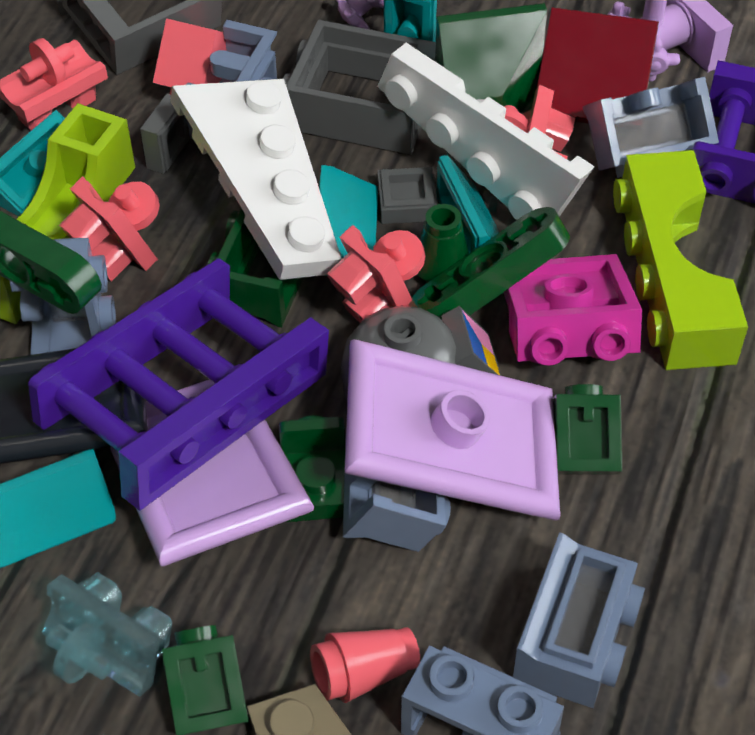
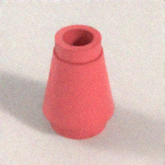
M404 627L397 630L383 629L327 633L324 642L311 646L310 660L316 685L326 700L339 698L342 702L347 703L405 674L408 670L417 668L420 664V652L413 632L410 628Z

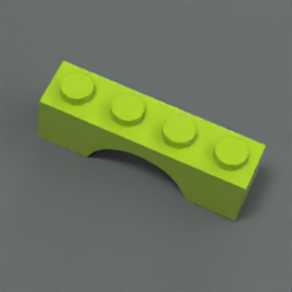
M77 103L49 137L46 164L41 182L32 201L17 220L51 239L69 238L59 224L81 204L70 188L82 176L93 186L104 202H109V198L119 185L124 184L135 169L127 119ZM0 275V318L17 324L22 318L20 311L21 291L12 292L10 281Z
M694 150L626 155L622 179H615L613 188L616 212L625 213L626 217L624 227L626 252L628 256L635 255L638 263L635 274L637 295L639 300L648 301L650 309L647 317L649 342L652 347H660L665 370L737 365L748 329L734 279L713 275L696 267L681 254L675 245V242L682 237L697 231L705 200L706 188Z

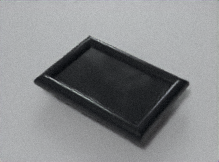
M76 348L0 359V464L112 447L71 414H68L45 430L33 422L28 386L30 378L39 373L46 365L58 361ZM119 380L94 397L95 400L138 433L148 431L146 400Z

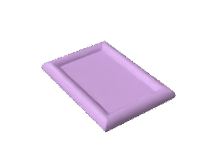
M353 339L350 341L345 473L545 519L559 520L560 500L553 389Z
M209 379L177 391L189 399L197 397L215 383ZM146 401L148 430H150L167 418V416ZM263 420L144 509L139 511L136 508L160 565L167 566L310 513L314 510V505L267 421ZM110 447V450L119 468L118 451L115 450L113 447Z

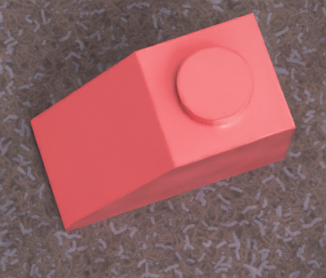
M166 18L152 83L171 87L170 95L172 86L186 85L187 83H219L222 78L212 74L210 55L218 50L227 51L223 32Z

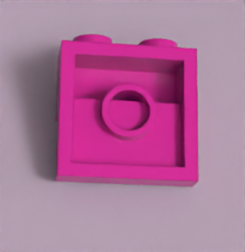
M617 254L550 259L503 292L509 310V334L518 362L531 361L550 366L560 363L565 358L586 356L615 361L624 357L627 353L640 352L642 308Z

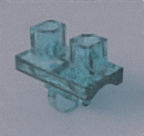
M99 572L79 584L61 574L47 585L46 594L51 598V609L44 624L43 635L47 636L45 643L58 651L53 664L54 674L70 684L77 682L87 672H90L100 680L105 679L107 676L139 697L153 685L156 661L162 654V649L167 648L169 645L172 629L171 618L152 605L143 607L131 618L120 611L122 593L115 582Z

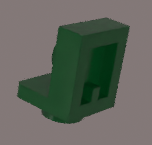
M595 384L566 386L565 394H556L553 398L558 474L619 475L622 472L621 395L603 394V386Z
M306 416L298 420L280 422L281 448L314 505L312 512L287 522L343 518L345 476L344 419L342 417Z
M216 625L175 632L176 646L162 649L176 735H185L248 722L233 635L218 638Z

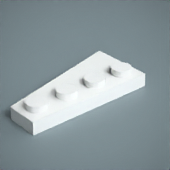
M405 43L391 54L377 87L386 94L392 105L403 110L426 131L434 144L444 148L468 171L475 182L485 186L509 209L516 220L542 207H552L559 216L562 214L595 166L578 155L571 162L552 150L554 139L535 127L528 133L521 130L505 119V107L490 97L476 100L465 93L464 81L408 43Z
M284 79L172 86L171 104L179 116L185 115L193 128L192 138L201 153H208L219 170L218 180L228 197L235 196L246 214L244 223L279 280L327 275L342 258Z

